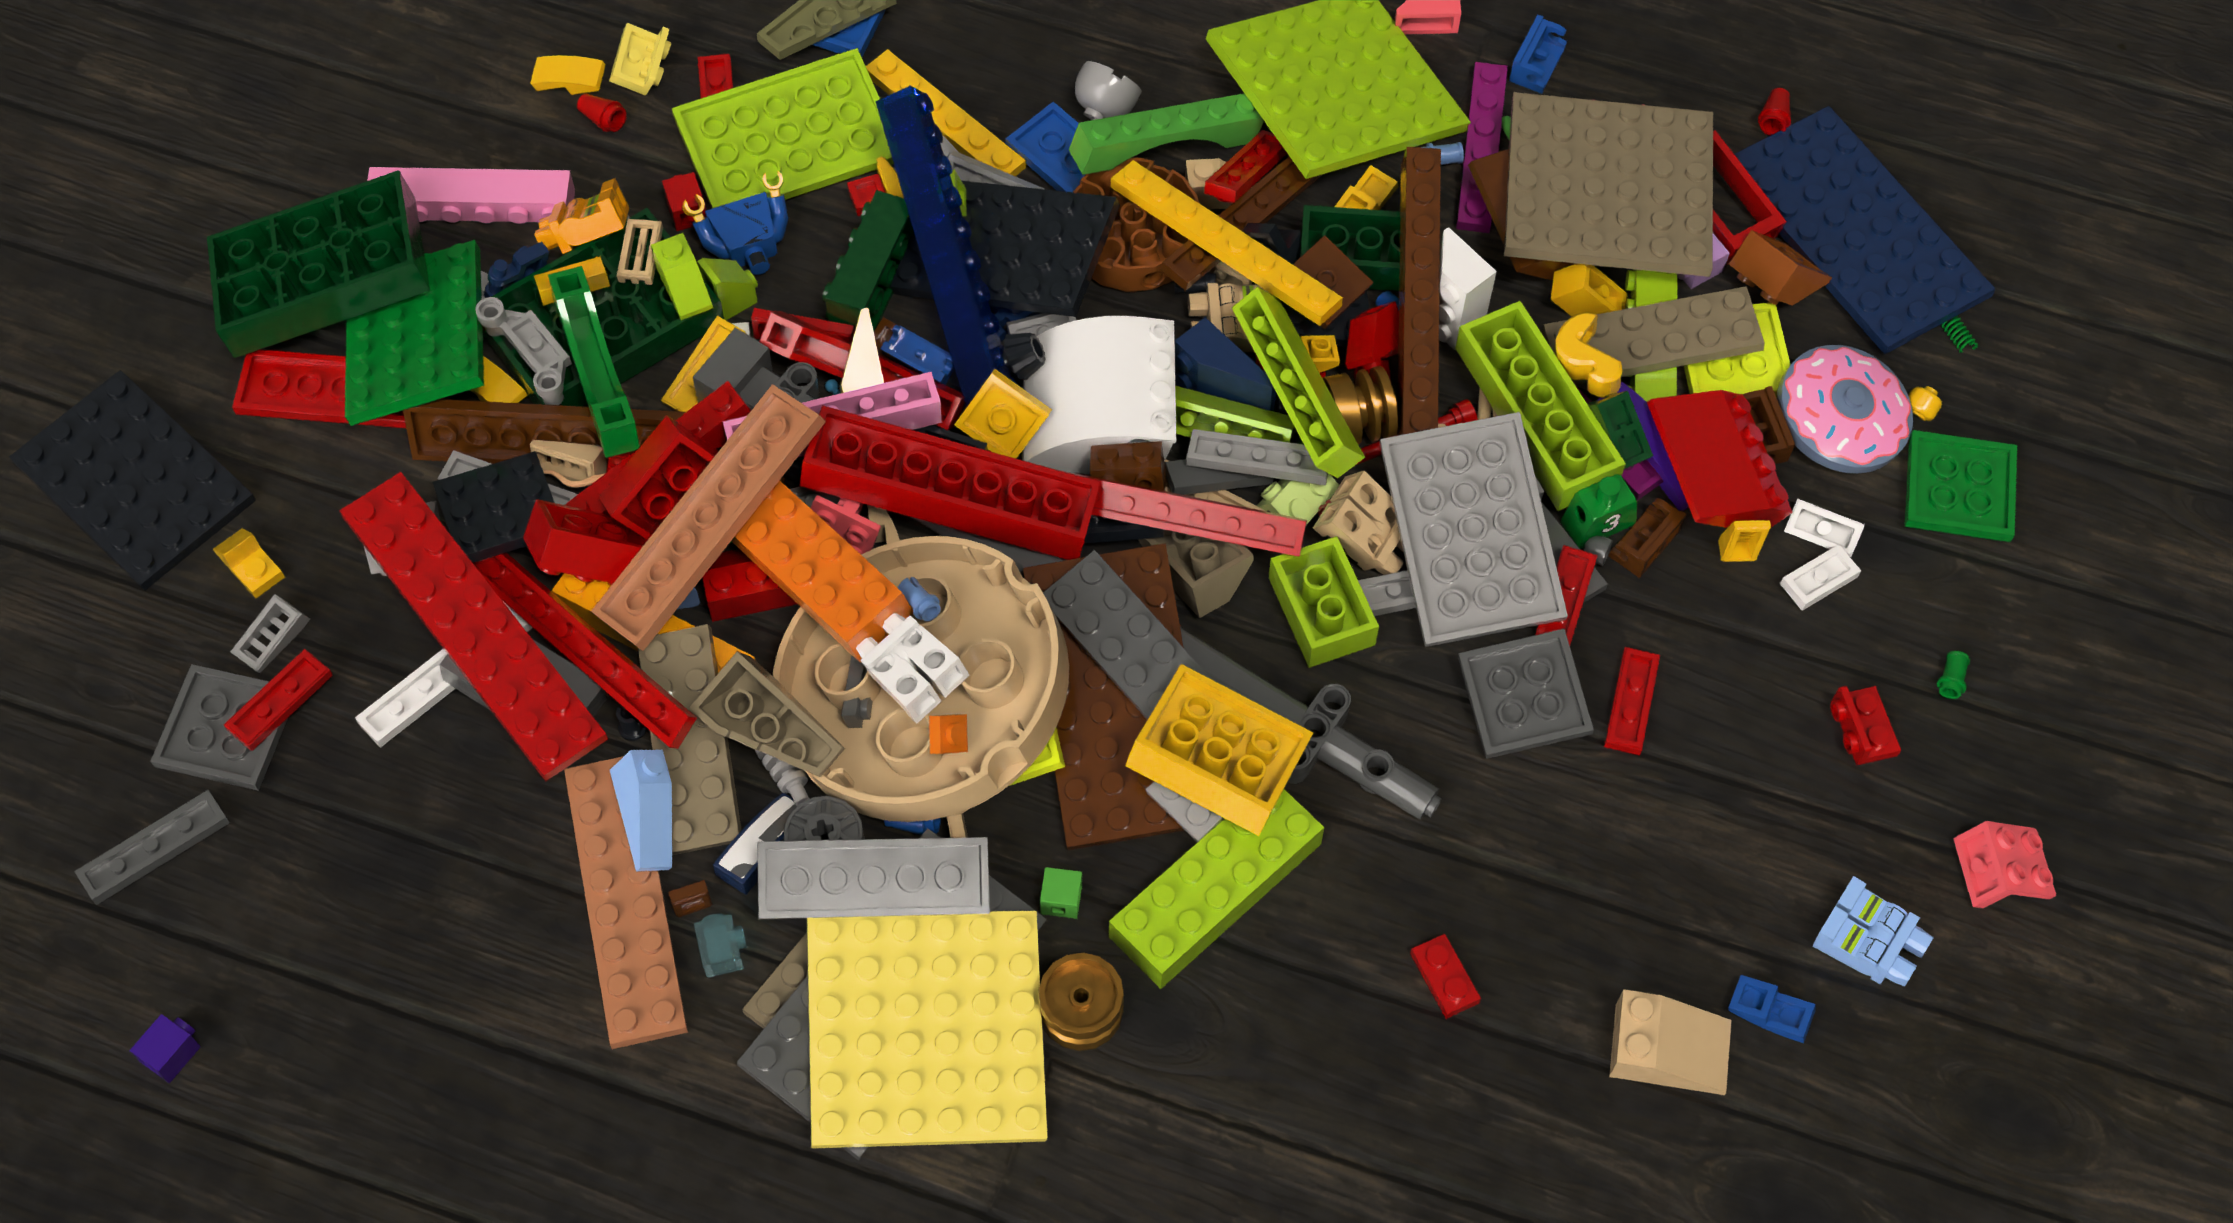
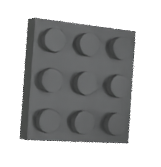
M1565 629L1458 654L1486 759L1593 734V725Z
M191 664L150 762L156 768L259 791L287 719L252 752L230 734L223 724L269 681Z

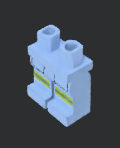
M1853 876L1812 947L1860 973L1872 976L1871 979L1880 985L1884 978H1887L1905 987L1917 965L1898 954L1904 948L1922 958L1934 937L1916 926L1920 917L1911 912L1908 914L1900 906L1887 902L1865 889L1867 884Z

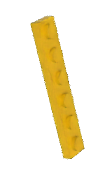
M888 49L866 66L873 83L940 137L944 136L958 152L1013 176H1017L1026 168V160Z

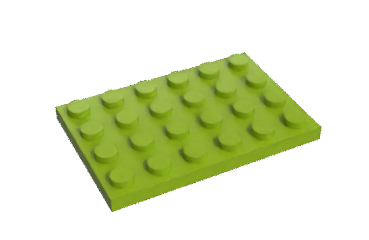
M858 48L672 108L673 117L711 209L766 192L767 197H769L770 190L763 184L765 172L766 181L771 186L779 183L777 171L782 174L783 184L779 189L780 194H784L786 200L877 170L876 159L881 156L885 157L890 165L903 161L904 152Z

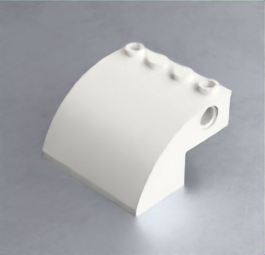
M1102 316L1064 323L1036 336L1043 345L1046 360L1044 361L1045 364L1027 380H1023V389L1051 408L1052 411L1022 450L1023 461L1056 470L1090 475L1091 446L1162 441L1165 461L1173 443H1176L1174 321L1136 316Z

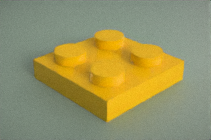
M994 369L954 425L971 438L987 443V448L991 452L1017 458L1049 416L1052 409L1001 372Z

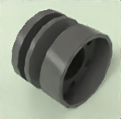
M831 796L813 797L800 803L789 814L784 826V841L821 840L820 836L823 834H827L829 838L827 840H865L862 822L856 810L844 800Z

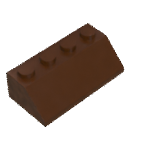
M1509 149L1473 160L1468 164L1503 244L1505 240ZM1510 257L1516 272L1553 280L1554 271L1577 264Z

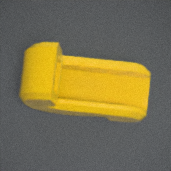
M1588 312L1574 315L1559 330L1555 340V355L1571 379L1588 380L1587 390L1589 393L1602 398L1606 395L1617 393L1621 387V361L1588 344L1597 330L1598 315Z

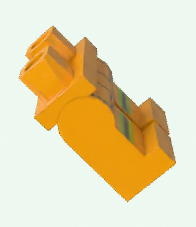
M613 178L602 184L600 194L588 199H573L567 206L564 201L554 204L551 215L539 220L540 229L536 230L534 235L538 243L542 241L548 250L559 246L562 254L572 251L573 246L582 245L624 229L630 207L616 178Z

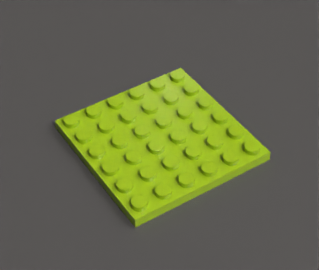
M1318 0L1208 30L1207 42L1305 179L1406 150V147H1416L1466 132L1468 125L1471 123L1399 26H1395V21L1379 0Z

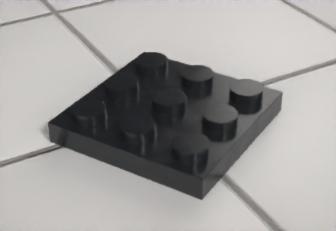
M536 451L433 482L449 533L472 563L526 547L523 536L536 499L555 503Z

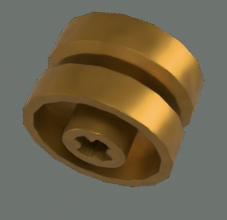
M1087 953L1066 955L1052 963L1044 973L1039 987L1042 1025L1049 1037L1062 1047L1077 1051L1096 1049L1110 1041L1120 1027L1124 1002L1122 980L1110 963L1100 956Z

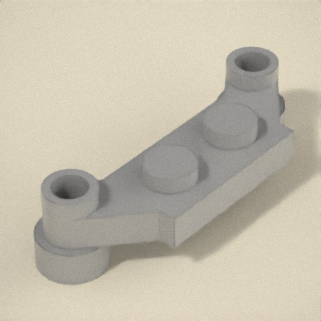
M486 297L480 300L476 305L475 311L480 324L485 327L486 332L491 336L504 335L534 371L533 383L537 394L542 397L545 405H560L564 399L563 389L566 367L572 364L570 356L532 310L527 313L505 310L503 303L495 297Z

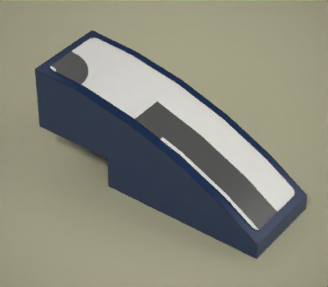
M782 793L742 829L713 864L717 877L745 895L749 893L758 881L757 842L784 841V826L789 814L797 807L793 798Z

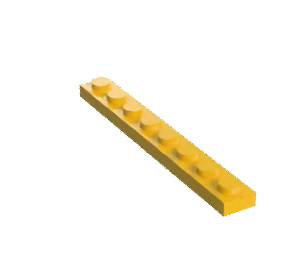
M1132 160L1111 178L1112 189L1317 325L1321 326L1342 307L1343 297L1136 161Z

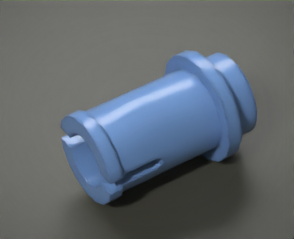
M1461 142L1433 146L1432 143H1427L1426 147H1421L1441 149V165L1460 164L1464 160Z
M911 577L910 580L906 578L899 584L898 589L904 594L917 619L931 621L938 616L941 610L938 597L934 594H929L915 577Z

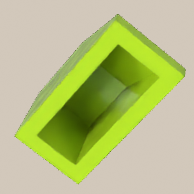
M681 233L651 244L656 269L680 319L684 320L712 309L713 305L704 280L684 234Z
M702 258L697 261L703 279L721 301L724 320L732 318L757 303L755 288L758 287V283L751 271L748 269L744 271L736 260Z

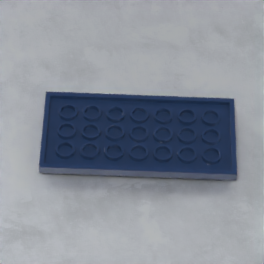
M1830 106L1788 126L1785 132L1779 131L1734 154L1787 221L1779 233L1780 236L1790 247L1832 277L1825 287L1884 354L1891 352L1993 296L1995 287Z

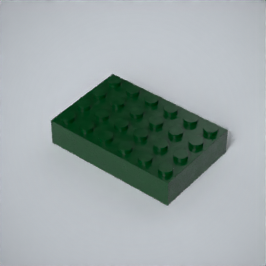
M399 170L207 236L215 328L217 334L234 358L430 291L416 199Z
M648 208L628 218L657 221ZM626 219L624 229L582 244L491 296L498 298L503 303L505 310L527 313L532 310L570 356L572 364L566 367L563 389L564 399L560 405L584 406L587 404V400L555 303L543 306L534 275L601 257L610 286L592 291L591 294L620 384L703 336L716 316L724 319L721 301L705 280L704 283L713 308L684 320L680 319L656 268L652 285L645 284L643 280H639V284L632 283L631 279H626L625 283L618 282L617 271L628 219ZM636 228L628 270H633L641 228ZM664 228L661 241L670 238ZM649 229L641 271H645L653 229ZM482 326L483 337L518 384L526 391L532 403L545 405L542 397L537 394L533 383L534 371L504 335L491 336L486 332L485 327Z

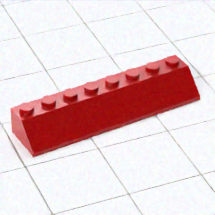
M822 405L819 415L826 422L808 444L802 463L801 487L1066 560L1080 558L1100 485L1099 481Z

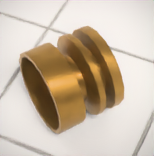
M1382 366L1372 367L1369 374L1365 369L1358 370L1355 387L1346 373L1322 378L1358 445L1362 441L1363 428L1372 442L1378 441L1380 434L1384 438L1397 435L1396 397L1389 376Z

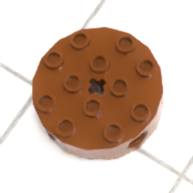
M1139 157L1130 158L1111 170L1086 174L1080 180V185L1073 191L1074 193L1117 197L1120 207L1092 279L1102 286L1126 292L1153 290L1173 281L1160 270L1162 262L1189 239L1112 189L1111 178L1134 160L1198 202L1197 194L1184 176L1173 169L1170 172L1164 167L1156 166L1152 160Z

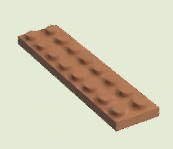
M772 384L591 612L640 650L644 651L826 421L819 414Z
M623 757L564 769L609 1042L612 1049L688 1033L659 871L636 872L610 774V769Z

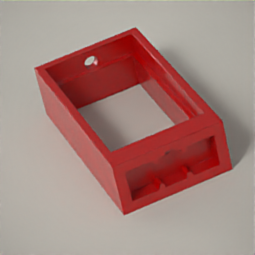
M1715 130L1713 131V166L1757 221L1755 225L1733 235L1713 210V234L1730 253L1726 265H1728L1751 230L1776 239L1787 221Z

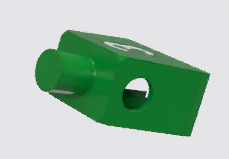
M1620 474L1607 476L1601 481L1575 493L1560 523L1579 549L1585 547L1587 540L1593 536L1609 537L1633 526L1637 521V500Z

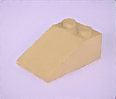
M1623 989L1615 1008L1609 1077L1725 1095L1727 1089L1731 1020L1662 995Z

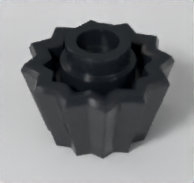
M1034 333L1006 334L1004 336L1002 356L1005 365L1017 375L1018 379L1027 380L1045 364L1046 358L1043 345Z

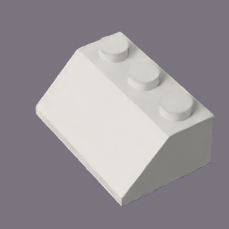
M1449 227L1443 231L1440 246L1439 340L1448 343L1455 350L1459 327L1487 315L1497 271Z

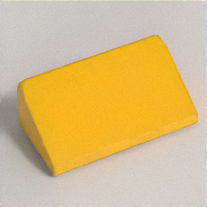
M601 257L534 275L543 306L554 303L548 274L582 266L591 292L609 287L608 276Z

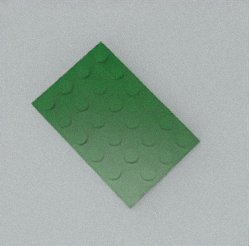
M475 240L458 243L443 250L424 254L430 291L347 319L345 418L350 426L484 386L483 329L475 311L476 305L482 300L480 248Z

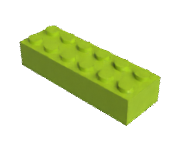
M1521 301L1459 327L1455 349L1497 416L1520 412L1534 474L1557 511L1568 507L1575 493L1579 490L1595 484L1607 476L1615 474L1622 476L1626 463Z
M1285 789L1259 836L1227 819L1222 820L1109 921V938L1162 989L1321 845L1324 826Z

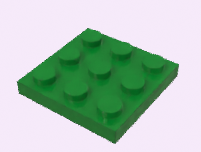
M1912 430L1908 448L1905 527L2011 542L2015 536L2017 445Z

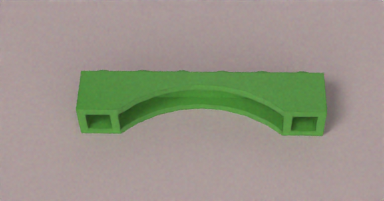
M1243 93L1078 123L1069 151L1082 175L1111 170L1141 152L1175 141L1190 139L1208 140L1219 143L1225 148L1246 145L1259 133L1264 120Z

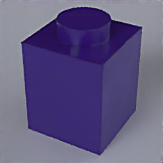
M161 1014L129 1051L140 1063L170 1084L201 1046L192 1037L196 1031L179 1017L172 1022Z

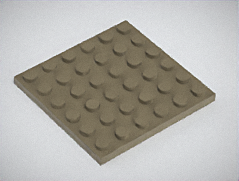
M1514 92L1511 106L1504 256L1710 277L1713 268V112Z

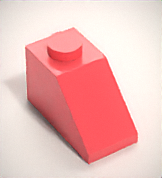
M1406 0L1396 9L1395 26H1399L1405 35L1458 33L1461 18L1460 0Z

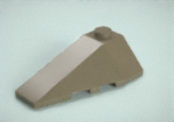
M1164 530V537L1138 539L1143 547L1166 543L1173 588L1199 618L1231 600L1254 561L1253 554L1243 545Z
M738 651L689 707L714 732L818 777H821L845 749L768 671L752 657Z

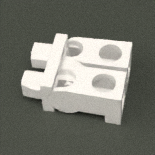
M893 613L884 621L882 626L888 636L879 644L872 637L865 638L856 647V650L862 658L860 661L871 677L893 697L917 724L941 702V699L928 681L946 698L969 676V673L959 657L924 627L919 625L911 615L905 619L899 614Z

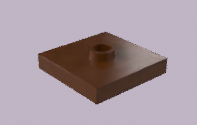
M1325 235L1293 264L1343 297L1342 307L1321 325L1324 330L1374 283Z

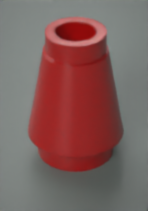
M1773 89L1758 116L1760 128L1767 135L1771 136L1779 131L1785 132L1786 128L1791 125L1790 94L1786 89Z
M587 93L581 95L578 99V111L582 112L603 131L616 132L624 125L626 110L620 102Z

